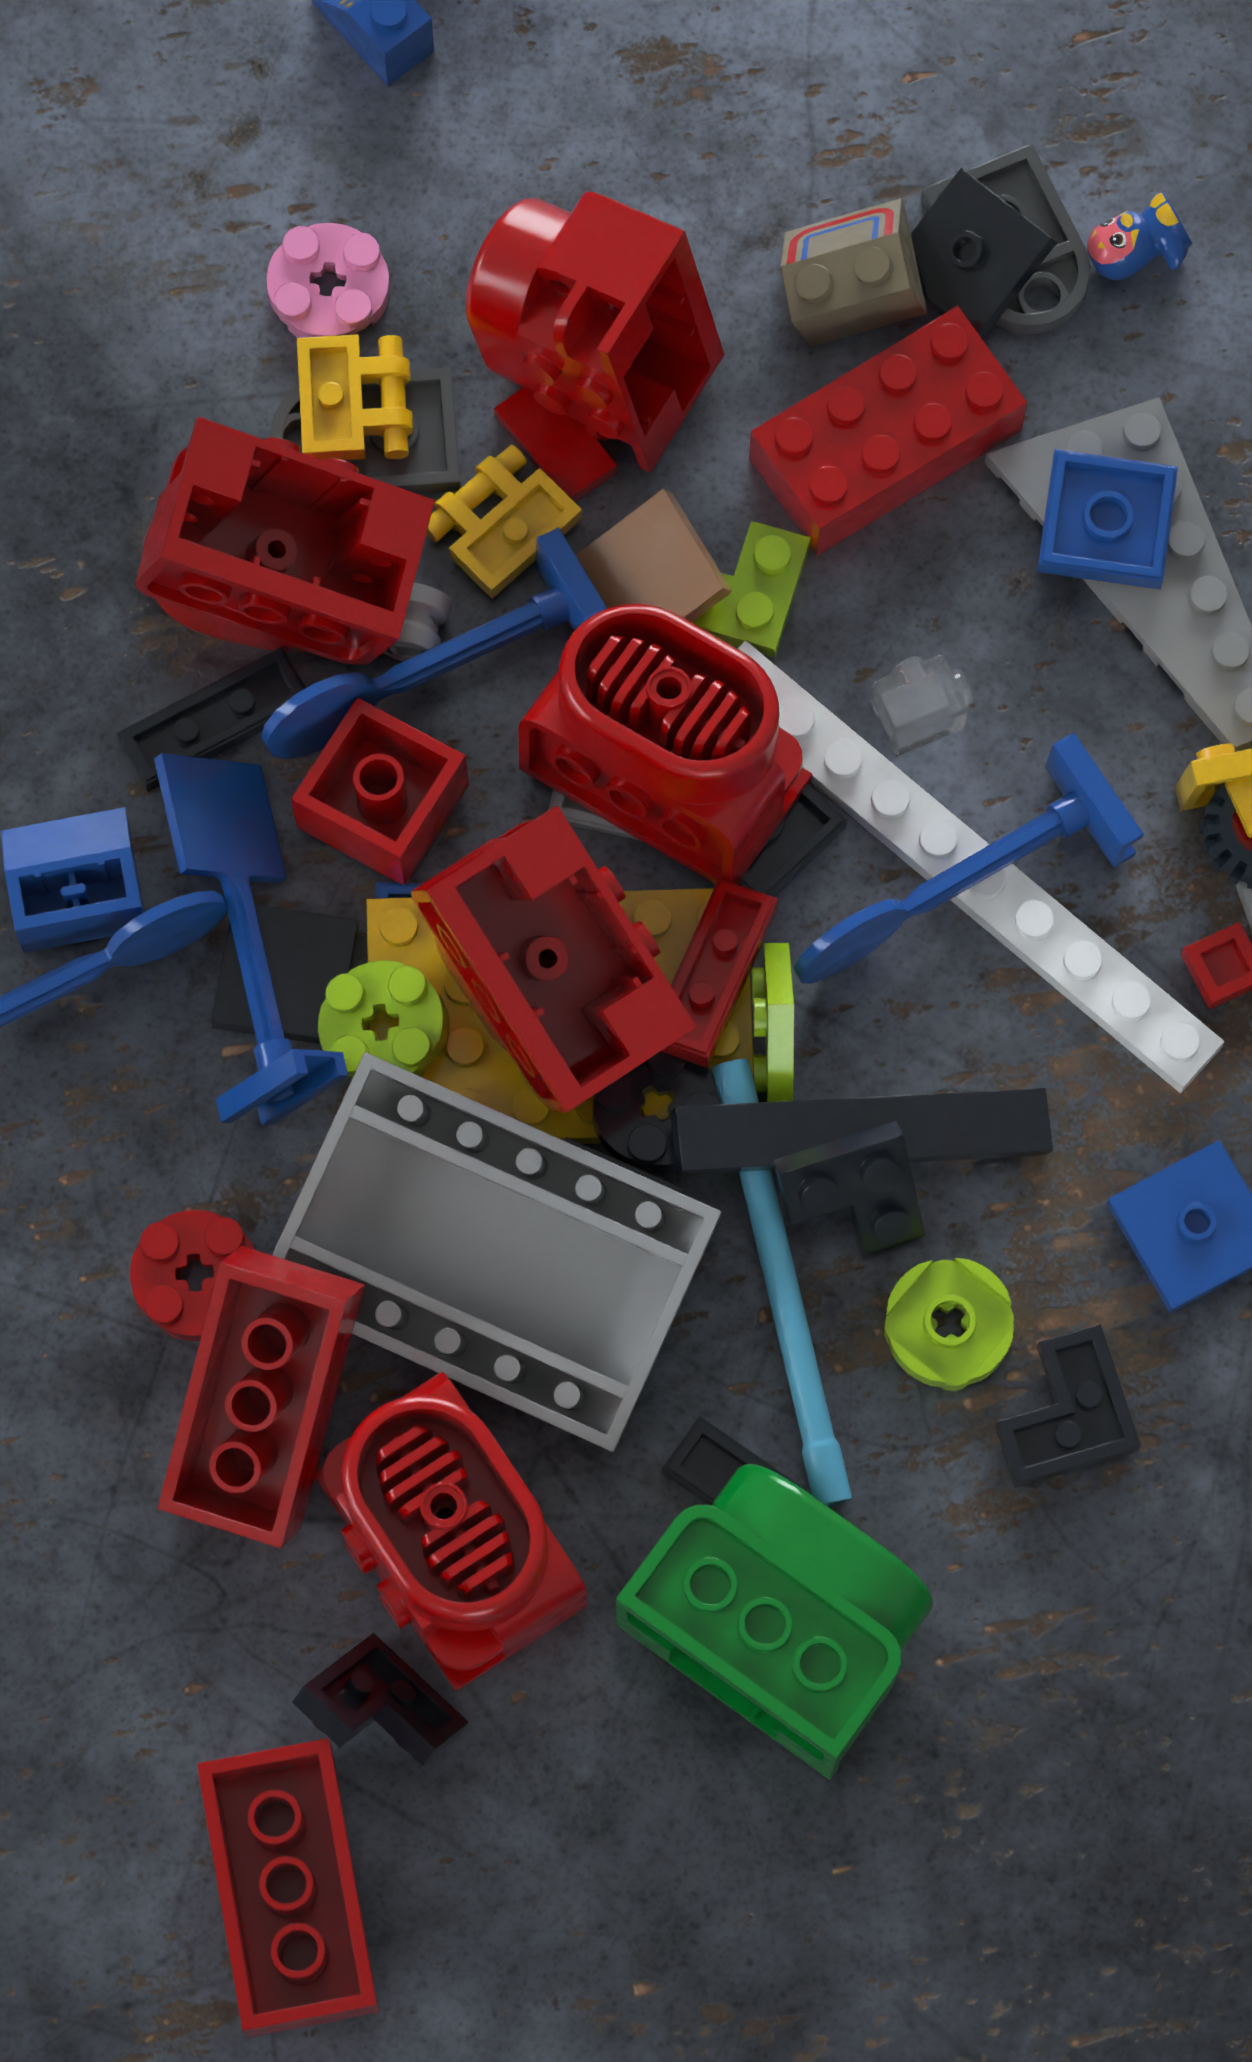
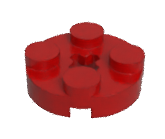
M206 1210L181 1211L165 1217L160 1222L152 1223L143 1231L140 1243L134 1251L131 1260L130 1282L138 1307L154 1325L162 1328L163 1332L185 1341H200L220 1262L240 1246L255 1250L252 1242L235 1220ZM201 1260L203 1267L213 1268L214 1270L213 1277L204 1279L202 1290L190 1291L187 1281L177 1280L179 1270L186 1269L188 1261Z

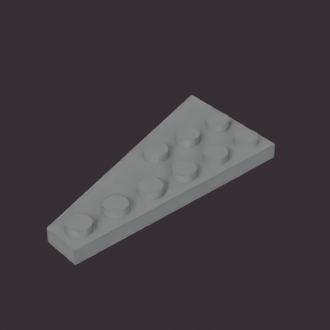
M1160 397L986 453L984 463L998 479L1001 477L1020 499V506L1033 521L1037 519L1042 526L1044 524L1055 449L1178 466L1161 590L1089 579L1083 580L1120 624L1124 622L1143 644L1142 650L1155 666H1161L1184 693L1183 699L1221 744H1234L1235 752L1251 749L1252 625Z

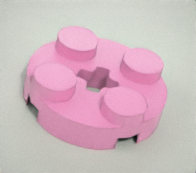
M320 223L309 227L297 226L290 229L284 235L282 245L274 252L267 270L266 282L270 305L275 315L277 313L279 319L287 325L288 331L297 338L356 335L357 332L366 329L371 322L374 326L384 314L390 294L387 263L380 252L379 244L370 234L361 233L359 230L347 225ZM323 273H336L338 279L345 280L344 287H334L331 296L321 295L319 285L312 282L316 277H321Z

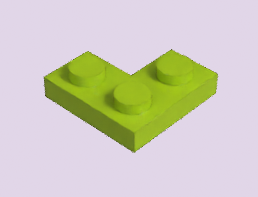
M751 521L734 576L721 573L732 592L691 623L732 646L739 648L747 641L761 654L775 658L810 548L811 537Z
M764 943L763 967H752L754 1037H765V1054H753V1079L756 1092L766 1093V1102L793 1101L794 997L789 943Z

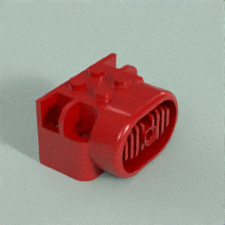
M585 192L582 194L572 212L538 198H527L515 203L501 215L487 234L474 261L466 291V317L487 368L492 373L533 391L534 399L548 411L557 415H566L585 424L586 430L591 437L600 441H605L609 438L619 439L632 445L640 469L651 473L725 355L686 232L595 192Z
M198 417L194 423L189 445L177 455L171 468L166 489L159 495L154 517L144 541L143 557L135 582L136 588L146 596L154 598L161 608L178 623L220 640L274 651L280 647H283L286 653L307 651L344 664L366 665L371 663L400 638L435 500L360 474L359 468L348 461L336 458L320 460L301 453L300 447L289 440L277 437L261 439Z
M624 604L610 607L585 620L566 642L560 658L559 670L518 726L519 770L715 884L719 878L735 884L740 882L742 876L762 851L784 816L786 817L798 800L802 790L812 780V773L802 768V749L797 739L779 727L778 696L765 670L744 652L667 609L648 604Z
M559 806L553 807L535 820H528L516 825L496 839L489 840L411 891V896L417 909L435 936L437 949L442 961L491 1037L509 1053L532 1091L544 1106L550 1110L564 1113L569 1112L697 1028L654 960V957L660 954V949L655 939L641 921L635 924L631 923L619 904L626 899L620 883L608 867L603 866L597 869ZM539 954L541 955L540 964H539V961H538V956H539Z
M443 1371L403 1397L390 1401L369 1414L358 1425L352 1436L339 1443L328 1453L323 1468L315 1473L314 1478L346 1525L340 1532L345 1539L343 1543L364 1575L375 1569L382 1580L376 1585L381 1594L379 1598L399 1629H402L409 1623L412 1625L455 1692L587 1607V1589L545 1523L541 1509L534 1496L490 1430L469 1409Z

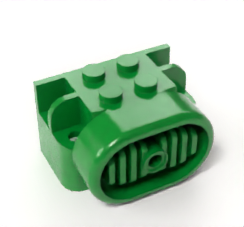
M745 1464L736 1470L711 1505L689 1507L674 1519L616 1598V1625L820 1774L831 1780L838 1770L841 1759L862 1730L870 1723L875 1712L890 1693L901 1665V1651L932 1610L933 1597L924 1582L900 1559L814 1496L770 1469L756 1464Z

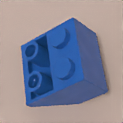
M126 807L1 831L4 872L14 929L23 953L113 936L129 921L145 912Z

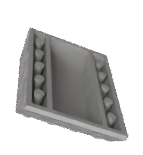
M364 1052L272 1256L365 1284L352 1334L437 1373L443 1371L448 1378L611 1452H615L722 1211Z

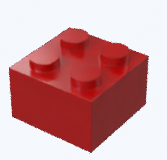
M357 697L291 798L296 826L305 833L405 886L469 786L466 755Z

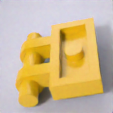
M359 334L297 338L302 453L320 460L327 458L341 460L366 459L365 436L379 435L383 437L384 456L386 458L403 459L409 455L408 436L413 434L414 426L413 413L411 410L406 409L405 385L411 380L409 359L403 357V339L400 336L387 335L378 339L379 356L360 357ZM375 383L379 385L381 389V408L363 409L362 384Z
M512 444L496 458L487 456L475 467L476 475L455 494L448 491L434 503L436 511L431 514L426 533L430 540L437 543L451 529L459 532L462 537L449 547L450 558L492 599L536 560L537 537L558 527L564 536L582 520V509L540 468L522 484L513 476L527 463V460L522 452ZM492 493L503 499L482 519H479L472 512Z

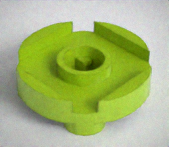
M373 961L359 965L347 974L337 975L329 982L325 993L326 998L319 1012V1040L323 1051L343 1052L348 1078L353 1079L364 1052L420 1077L425 1074L422 1070L432 1062L435 1054L438 1057L440 1056L448 1037V1013L442 997L419 969L396 961ZM386 1010L390 1017L399 1018V1024L388 1029V1039L380 1041L374 1031L368 1030V1024L371 1020L375 1019L377 1013Z
M954 1258V1261L940 1260L933 1262V1260L911 1268L893 1288L887 1303L884 1336L896 1362L914 1379L929 1386L941 1387L948 1391L961 1390L967 1385L987 1378L1000 1366L1006 1357L1013 1339L1014 1315L1011 1309L1012 1303L1004 1284L993 1272L983 1265L961 1258ZM954 1308L962 1311L964 1316L960 1325L966 1331L962 1336L957 1337L949 1334L944 1338L935 1332L938 1323L932 1315L938 1309L946 1314L952 1312Z

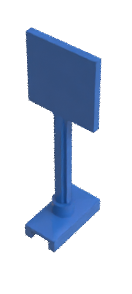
M161 753L154 758L179 873L183 875L215 877L222 884L258 1044L253 1049L258 1072L216 1098L221 1123H232L257 1107L261 1125H273L348 1077L343 1052L293 1049L291 1041L284 1037L249 881L280 884L287 879L262 767L260 764Z

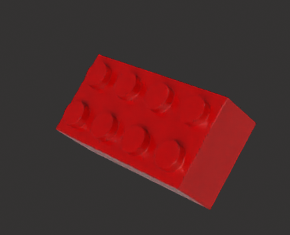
M956 306L751 430L749 460L800 533L811 537L810 547L818 556L1021 432L1027 401L964 313Z
M240 1246L220 1262L157 1509L278 1548H282L301 1529L365 1284Z
M325 1738L197 1763L237 2003L244 2034L251 2038L379 2013L378 1997L336 1761L330 1739Z

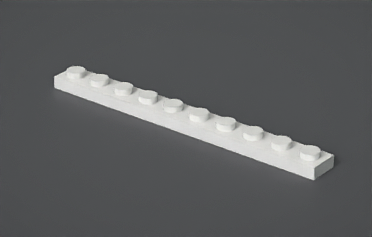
M745 641L738 648L754 659L771 679L779 701V727L797 739L802 749V768L812 773V780L810 782L927 881L989 845L751 644ZM1015 865L1007 866L950 899L1180 1094L1222 1048L1224 1040Z

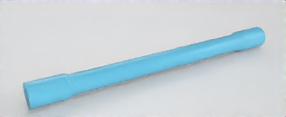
M749 1059L731 1060L711 1068L720 1104L759 1103ZM772 1170L739 1172L802 1438V1457L811 1495L826 1506L847 1502L853 1498L840 1444L834 1436Z

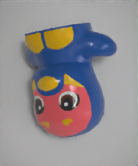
M1161 192L1152 199L1150 205L1146 206L1142 213L1128 210L1095 227L1088 238L1087 252L1101 276L1109 280L1121 281L1141 271L1156 257L1164 256L1168 267L1176 270L1180 267L1189 247L1193 243L1164 192Z

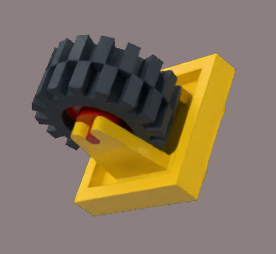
M1231 743L1207 747L1196 752L1197 760L1189 763L1174 787L1179 809L1184 811L1206 806L1203 812L1205 813L1204 818L1200 823V834H1204V841L1201 844L1204 855L1210 853L1213 858V862L1210 865L1217 873L1222 869L1229 874L1227 881L1235 885L1239 881L1248 883L1247 889H1252V748L1235 752L1234 744Z

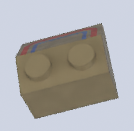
M902 198L785 232L780 267L791 321L810 347L927 314L905 204Z

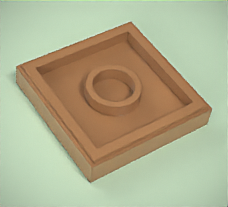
M665 489L660 490L576 555L607 609L624 604H648L667 609L693 622L732 592L674 495Z

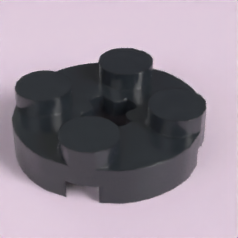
M660 1051L593 1095L592 1121L600 1142L614 1158L631 1166L633 1163L642 1168H653L655 1172L676 1170L670 1111L675 1107L720 1105L713 1074L709 1068ZM649 1092H654L657 1096L667 1094L673 1102L668 1105L667 1109L670 1116L667 1120L660 1121L655 1114L645 1118L639 1110L644 1107L646 1102L645 1094Z

